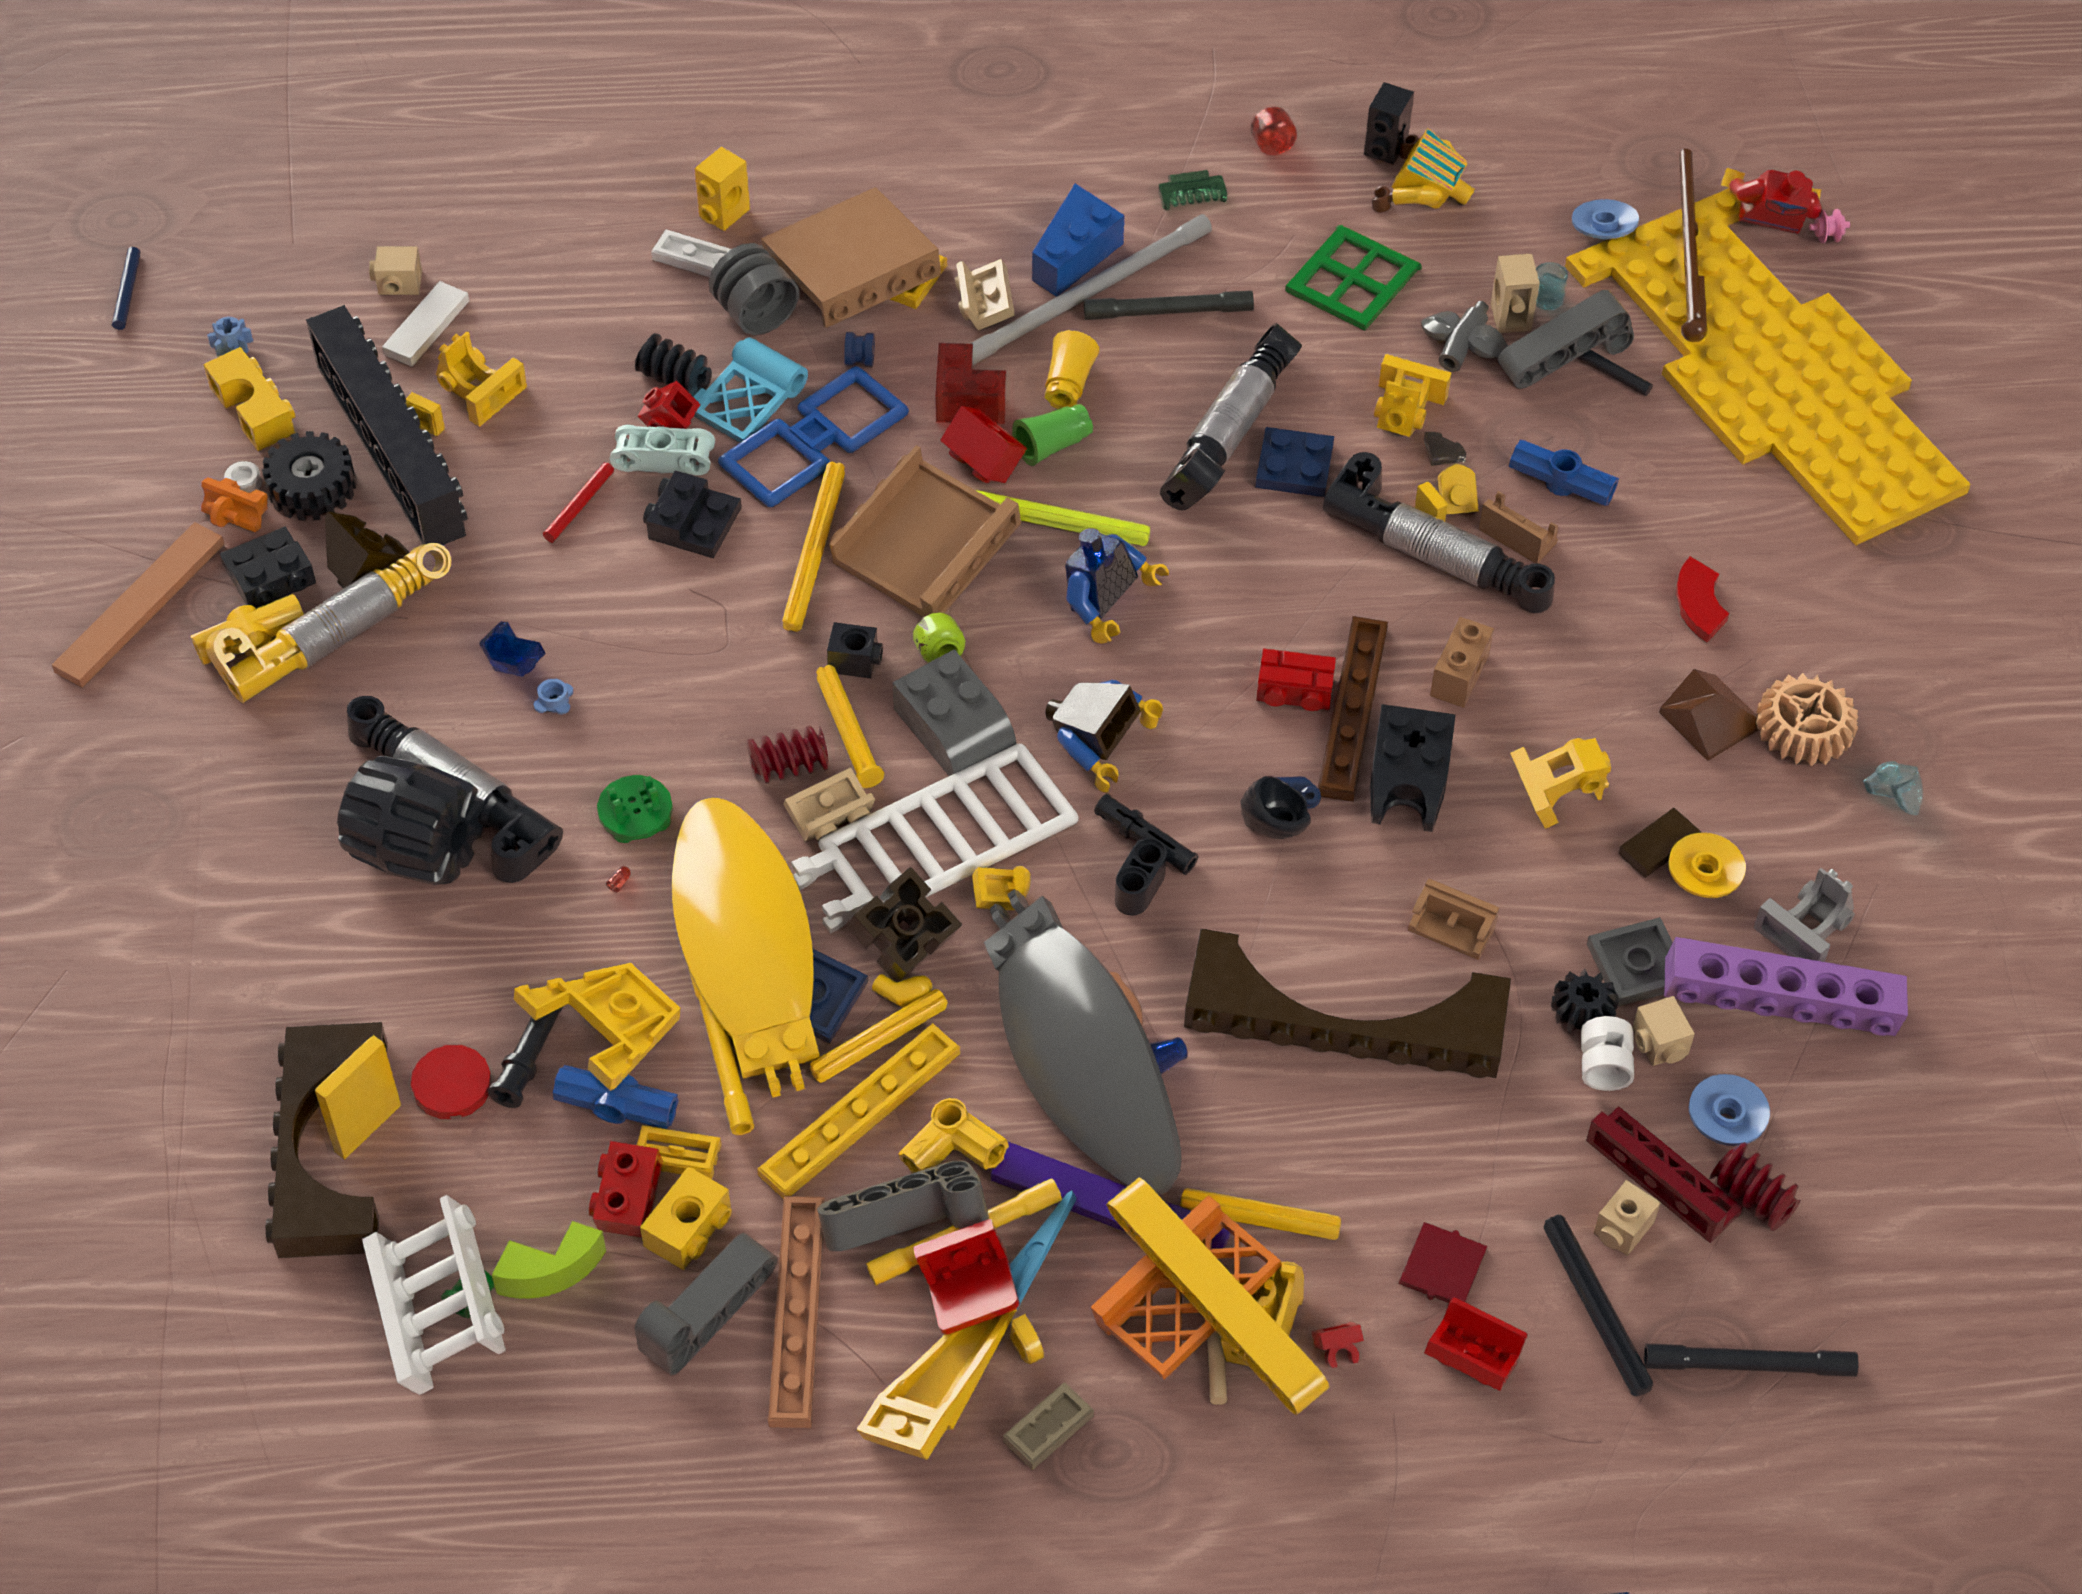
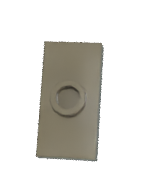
M1064 1382L1003 1435V1442L1033 1471L1094 1417V1410Z

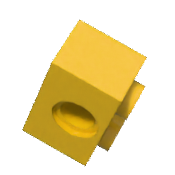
M721 146L694 169L699 217L706 223L713 224L725 231L750 210L746 161Z
M688 1166L641 1225L643 1246L684 1270L692 1259L697 1260L701 1257L707 1247L708 1238L715 1229L723 1228L728 1222L732 1213L729 1189ZM688 1217L697 1218V1220L691 1223L681 1222Z

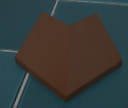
M1696 669L1692 670L1659 710V713L1707 761L1758 731L1756 725L1758 716L1715 674Z

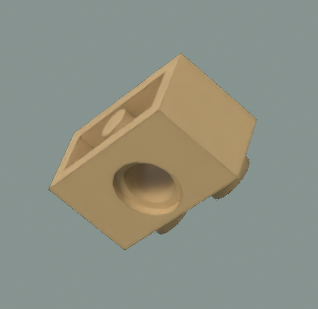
M1532 254L1498 256L1491 308L1497 330L1500 333L1532 330L1540 285Z

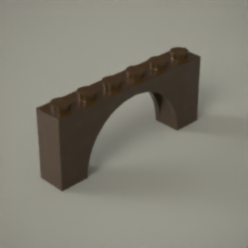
M382 1022L286 1027L285 1043H279L278 1062L279 1066L283 1067L282 1077H277L275 1083L277 1101H281L280 1111L273 1114L274 1135L278 1136V1147H272L270 1154L272 1171H276L275 1182H270L268 1185L269 1206L273 1207V1218H267L265 1225L267 1243H273L278 1258L366 1254L362 1239L375 1232L379 1233V1214L374 1198L346 1195L321 1185L301 1166L299 1162V1145L307 1122L320 1106L315 1089L373 1035L384 1042L387 1052L388 1042Z

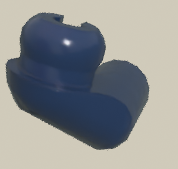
M1276 777L1299 791L1306 799L1308 809L1315 808L1320 803V790L1306 777Z

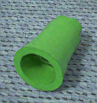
M1081 404L1072 407L1066 406L1035 417L1018 419L1014 421L1012 426L1013 437L1027 448L1022 459L1030 466H1035L1050 455L1081 442L1083 438L1093 433L1092 420L1088 415L1087 409Z

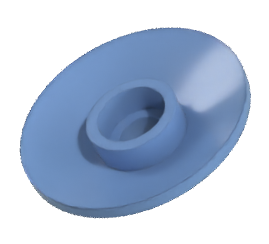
M1600 199L1578 206L1572 213V224L1577 231L1586 236L1608 240L1623 237L1633 232L1639 224V215L1632 206L1626 203Z
M1719 1074L1704 1079L1695 1087L1689 1101V1114L1697 1130L1708 1139L1722 1145L1739 1146L1743 1142L1751 1143L1763 1134L1769 1122L1770 1107L1764 1093L1751 1081L1736 1075ZM1721 1114H1728L1733 1119H1727L1723 1117Z

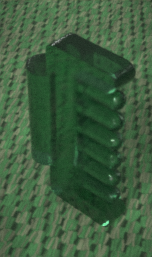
M1208 170L1168 175V182L1160 183L1158 189L1164 210L1170 209L1171 202L1174 207L1179 205L1177 196L1182 206H1185L1187 203L1185 195L1187 196L1188 203L1191 205L1195 202L1193 194L1197 203H1202L1203 201L1201 193L1205 202H1210L1211 200L1209 192L1213 201L1220 199L1221 202H1226L1228 196L1223 176H1209Z

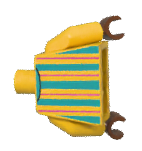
M1428 128L1420 138L1415 134H1410L1406 137L1405 143L1400 144V156L1405 159V162L1391 186L1394 189L1393 192H1390L1386 186H1378L1374 191L1375 198L1372 199V207L1374 211L1379 213L1388 211L1391 207V202H1394L1395 205L1421 204L1439 209L1449 196L1465 205L1475 190L1474 187L1460 179L1467 166V162L1456 152L1450 141L1442 140Z

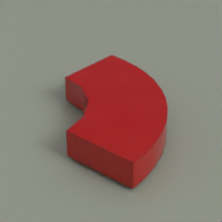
M1689 556L1680 570L1676 585L1677 600L1681 609L1680 614L1687 626L1708 643L1728 621L1730 613L1718 603L1714 595V587L1718 582L1719 573Z

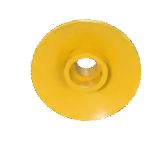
M1694 833L1683 837L1673 846L1668 861L1669 870L1675 882L1685 891L1704 898H1719L1734 892L1741 885L1746 872L1745 859L1738 847L1728 839L1712 833Z

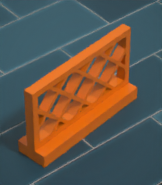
M1209 1195L1182 1220L1217 1259L1234 1258V1274L1232 1275L1240 1284H1244L1243 1287L1251 1296L1282 1267L1279 1258L1223 1213L1220 1204ZM1223 1228L1234 1236V1248L1212 1249V1239ZM1147 1255L1141 1258L1091 1306L1098 1327L1109 1336L1111 1334L1114 1335L1163 1380L1216 1331L1206 1319L1205 1323L1198 1330L1182 1331V1314L1199 1312L1191 1303L1182 1304V1293ZM1258 1256L1266 1263L1257 1273L1241 1274V1257ZM1160 1288H1176V1304L1153 1306V1295ZM1175 1314V1331L1152 1332L1153 1315ZM1146 1316V1333L1128 1334L1121 1326L1130 1317ZM1175 1341V1352L1163 1364L1152 1355V1342ZM1139 1343H1146V1349Z

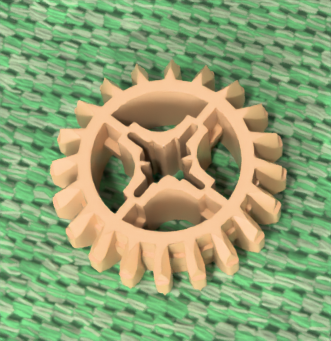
M1804 673L1796 680L1788 674L1783 682L1776 680L1771 688H1767L1766 692L1763 693L1761 702L1758 704L1756 725L1757 729L1761 731V741L1769 742V751L1780 750L1781 760L1787 756L1793 757L1796 765L1801 760H1806L1812 767L1817 759L1825 765L1831 760V757L1839 759L1843 751H1847L1850 748L1853 737L1856 736L1858 730V710L1853 708V698L1845 697V688L1834 689L1833 680L1823 683L1818 675L1812 680L1807 679Z

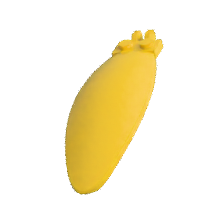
M708 798L701 800L689 810L681 825L672 872L674 918L685 961L707 1006L733 1040L743 1079L765 1073L771 1096L774 1098L781 1096V1086L779 1078L776 1077L775 1070L790 1067V1078L796 1091L804 1090L805 1086L799 1064L816 1060L820 1057L810 1021L814 986V963L809 921L801 893L790 868L775 844L745 811L724 799Z

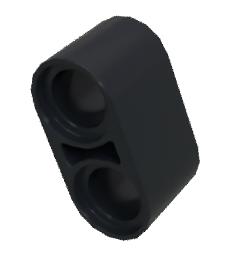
M1144 838L1139 840L1117 873L1115 880V906L1125 915L1134 916L1143 913L1164 881L1167 850L1163 842L1158 839Z

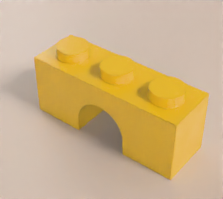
M239 347L203 364L209 387L225 409L244 402L236 406L242 431L257 451H261L281 439L295 434L292 419L296 415L290 402L287 399H280L276 385L271 378L265 379L263 377L262 369L255 357L249 358L242 348Z

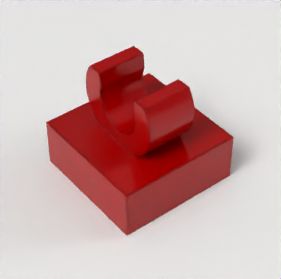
M1348 1322L1311 1331L1315 1348L1326 1350L1324 1358L1330 1368H1337L1336 1353L1340 1349H1345L1348 1352L1350 1363L1359 1362V1351L1353 1343L1364 1341L1360 1324Z

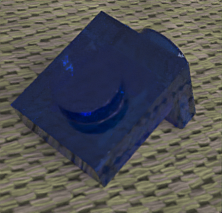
M500 621L479 642L480 647L495 671L520 677L531 672L535 668L536 663L546 654L540 642L516 637L509 623Z

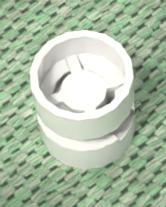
M1604 1016L1591 1019L1582 1026V1079L1589 1087L1597 1090L1612 1091L1625 1088L1633 1082V1028L1629 1022L1617 1017Z

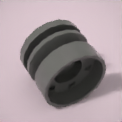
M756 243L742 244L727 252L712 269L708 281L709 292L742 330L751 335L766 334L778 328L790 317L799 299V287L794 280L778 265L762 245Z

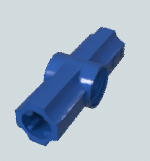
M1523 439L1519 440L1515 446L1509 462L1510 468L1545 481L1548 490L1555 495L1568 496L1574 493L1604 506H1608L1619 482V478L1582 464L1581 457L1572 450L1561 449L1552 452Z
M567 1065L559 1068L552 1092L554 1100L590 1109L598 1118L614 1124L623 1123L628 1119L668 1129L669 1126H672L678 1105V1094L640 1085L629 1074L615 1089L610 1091L590 1071Z

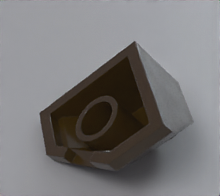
M327 512L325 516L327 568L338 578L337 583L344 589L364 575H367V573H370V571L389 569L391 564H396L399 559H404V556L410 553L399 540L386 533L382 537L375 531L364 528L366 522L353 515Z

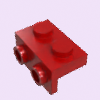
M1452 1298L1443 1320L1429 1339L1424 1354L1438 1360L1445 1366L1452 1367L1476 1379L1483 1385L1491 1386L1501 1391L1518 1363L1528 1334L1458 1298Z

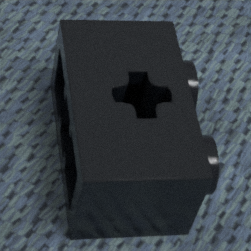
M1383 82L1369 106L1364 155L1394 165L1400 155V144L1405 143V139L1409 135L1414 91Z

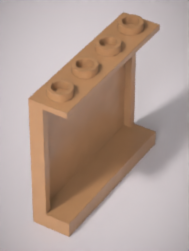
M876 187L761 238L762 246L770 256L775 259L778 265L787 272L794 282L821 309L823 326L825 328L941 275L939 249Z
M916 445L908 455L905 454L899 459L895 470L888 478L881 480L877 484L873 495L866 503L860 504L856 508L851 520L844 528H840L834 533L829 544L833 563L922 617L932 613H945L1020 526L1019 504L1008 497L1001 505L924 461L921 447Z

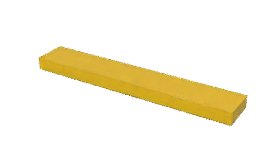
M932 1023L757 1168L758 1176L783 1199L784 1196H792L960 1055V1047Z

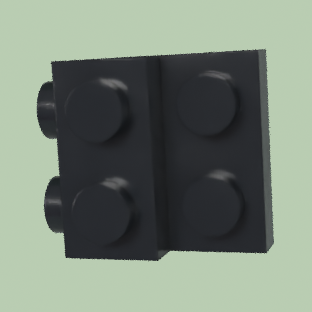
M675 470L670 479H662L658 488L659 499L656 504L649 503L647 505L643 522L647 525L649 540L714 559L742 508L741 498L708 489L707 479Z
M286 526L219 553L221 562L246 605H251L255 608L267 605L277 599L316 584L312 564L299 542L294 541Z

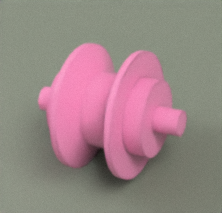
M1834 209L1832 216H1827L1826 212L1822 210L1821 215L1814 219V224L1809 225L1810 231L1814 230L1815 236L1819 238L1821 243H1825L1828 236H1833L1835 242H1840L1846 228H1850V222H1845V218L1841 215L1839 209Z

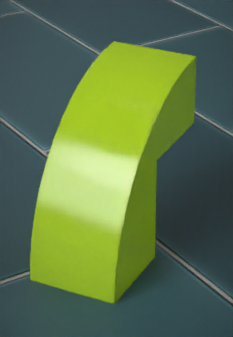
M572 1221L555 1255L509 1240L492 1273L496 1294L510 1298L531 1299L550 1296L570 1288L585 1278L604 1256L606 1246L603 1231Z

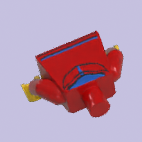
M1730 168L1725 170L1721 185L1728 187L1732 194L1740 201L1738 221L1799 234L1806 217L1816 219L1821 215V190L1813 189V181L1807 178L1801 171L1793 170L1790 173L1767 170L1757 179L1745 182L1743 180L1745 173Z

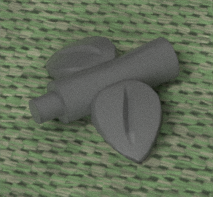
M1478 301L1474 307H1469L1461 318L1452 311H1445L1422 319L1421 327L1428 336L1446 342L1438 359L1444 369L1451 372L1459 371L1468 349L1480 357L1498 358L1500 353L1508 347L1502 334L1494 327L1486 325L1488 321L1486 313L1489 307L1485 302Z

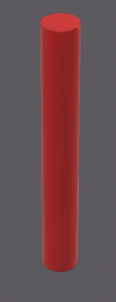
M604 462L543 532V537L547 541L555 542L614 473V468L611 464Z

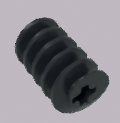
M654 333L648 338L635 359V370L637 372H642L647 377H653L657 382H664L666 386L677 381L693 397L701 388L706 390L711 381L712 370L710 367H707V357L700 354L696 357L694 350L688 349L685 351L684 346L681 344L673 346L671 339H664L662 341V337L658 333Z

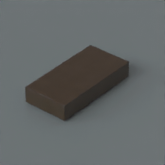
M1672 808L1622 844L1618 854L1646 878L1669 861L1670 852L1680 839L1690 834L1701 833V831L1677 809Z

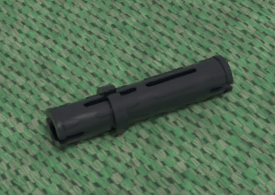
M1108 793L1103 795L1095 806V814L1117 827L1119 834L1123 837H1131L1137 842L1144 838H1154L1163 842L1167 850V862L1180 870L1184 875H1187L1196 865L1199 858L1196 852L1191 851L1170 837V835L1145 820L1143 813L1139 810H1130Z

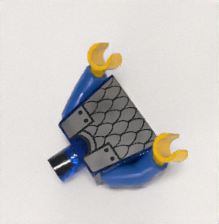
M1089 528L1080 533V546L1065 564L1068 586L1066 598L1070 604L1071 611L1076 612L1086 625L1088 623L1092 625L1091 637L1093 641L1104 644L1112 641L1110 637L1119 635L1120 628L1113 620L1102 622L1101 619L1138 578L1137 570L1141 571V579L1145 585L1160 586L1162 583L1156 579L1155 573L1159 576H1168L1169 569L1164 564H1148L1145 555L1115 534H1101L1099 530Z

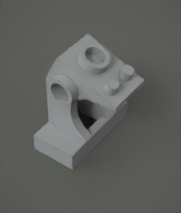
M1820 868L1815 882L1813 880L1809 881L1799 892L1797 898L1801 901L1793 909L1787 911L1771 898L1762 904L1754 924V929L1788 956L1825 962L1830 948V944L1825 939L1836 929L1839 931L1844 930L1854 918L1855 913L1852 911L1854 904L1851 890L1853 885L1847 880L1842 882L1836 878L1838 874L1833 869L1826 872ZM1810 914L1821 924L1815 929H1809L1800 921Z

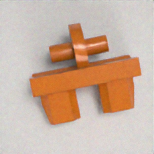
M207 477L202 481L204 500L201 505V512L210 515L213 525L224 527L229 522L252 532H257L261 529L262 514L267 510L268 506L267 493L257 489L250 493L240 490V486L236 481L229 478L217 481Z

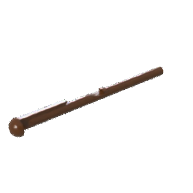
M1685 148L1679 152L1687 322L1682 325L1681 333L1687 341L1699 342L1704 339L1708 331L1704 276L1698 275L1696 243L1698 224L1696 223L1693 157L1692 151Z

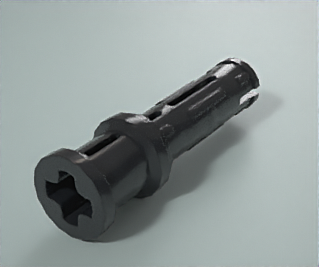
M563 1007L536 1021L532 1017L530 1018L514 1052L504 1057L501 1063L503 1070L497 1082H493L488 1089V1095L496 1103L508 1108H517L521 1105L523 1101L522 1092L527 1082L533 1080L537 1073L535 1061Z

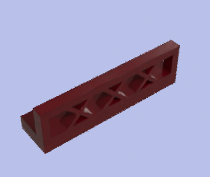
M1620 1106L1610 1115H1606L1601 1111L1591 1121L1586 1141L1709 1243L1719 1236L1742 1213L1743 1207ZM1617 1122H1619L1627 1130H1629L1631 1134H1629L1625 1129H1623L1619 1124H1617ZM1651 1151L1656 1152L1660 1157H1662V1160ZM1683 1177H1686L1688 1180H1690V1181L1693 1183V1185L1690 1184V1183H1689L1686 1179H1684ZM1714 1202L1718 1203L1721 1207H1723L1727 1211V1213L1723 1211L1720 1207H1718Z

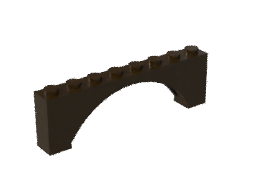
M1200 929L1185 1006L1184 1027L1192 1028L1201 1033L1217 1032L1229 1034L1238 1039L1253 1038L1271 1041L1280 1046L1296 1045L1308 1047L1317 1052L1333 1051L1350 1054L1360 1059L1369 1057L1387 1060L1396 1065L1412 1064L1428 1067L1440 1072L1449 1070L1467 1073L1476 1078H1497L1503 1046L1511 978L1472 972L1471 980L1460 990L1442 1002L1423 1011L1386 1020L1344 1019L1310 1009L1290 999L1272 986L1247 959L1238 944L1239 934Z

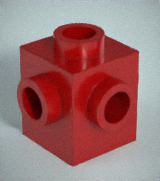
M675 381L660 389L655 387L650 390L643 398L642 402L645 405L637 417L647 427L687 429L701 404L681 384Z

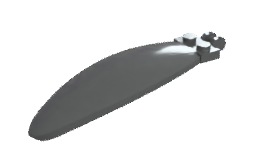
M1012 890L1008 897L1012 907L1019 915L1011 920L1008 912L1001 905L995 904L992 906L990 913L1000 930L987 939L984 944L995 969L999 971V999L1004 1030L1012 1055L1023 1079L1052 1121L1077 1147L1097 1164L1128 1186L1137 1178H1142L1158 1195L1168 1192L1181 1171L1180 1140L1159 1066L1134 1009L1105 966L1086 946L1063 929L1056 911L1049 900L1041 896L1029 906L1027 899L1019 890Z

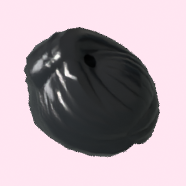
M1264 776L1253 782L1240 800L1241 815L1246 826L1274 839H1285L1299 835L1311 823L1307 802L1303 795L1274 776Z

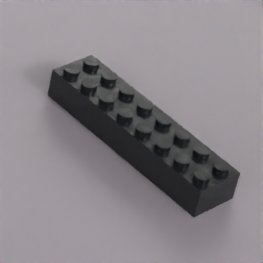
M343 305L306 319L317 368L423 545L428 543L445 545L465 537L466 532L463 521L468 520V516L462 502L459 500V498L463 497L462 488L456 477L450 478L447 474L449 470L441 453L435 454L433 451L434 444L429 432L426 429L421 431L419 428L420 421L415 409L412 406L407 408L405 405L406 398L401 386L398 383L393 385L391 382L392 375L385 361L379 362L377 359L378 352L371 338L365 339V332L358 316L352 317L346 306Z

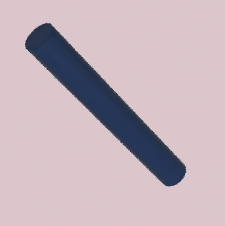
M129 247L126 253L112 320V327L117 330H123L127 322L141 251L136 247Z

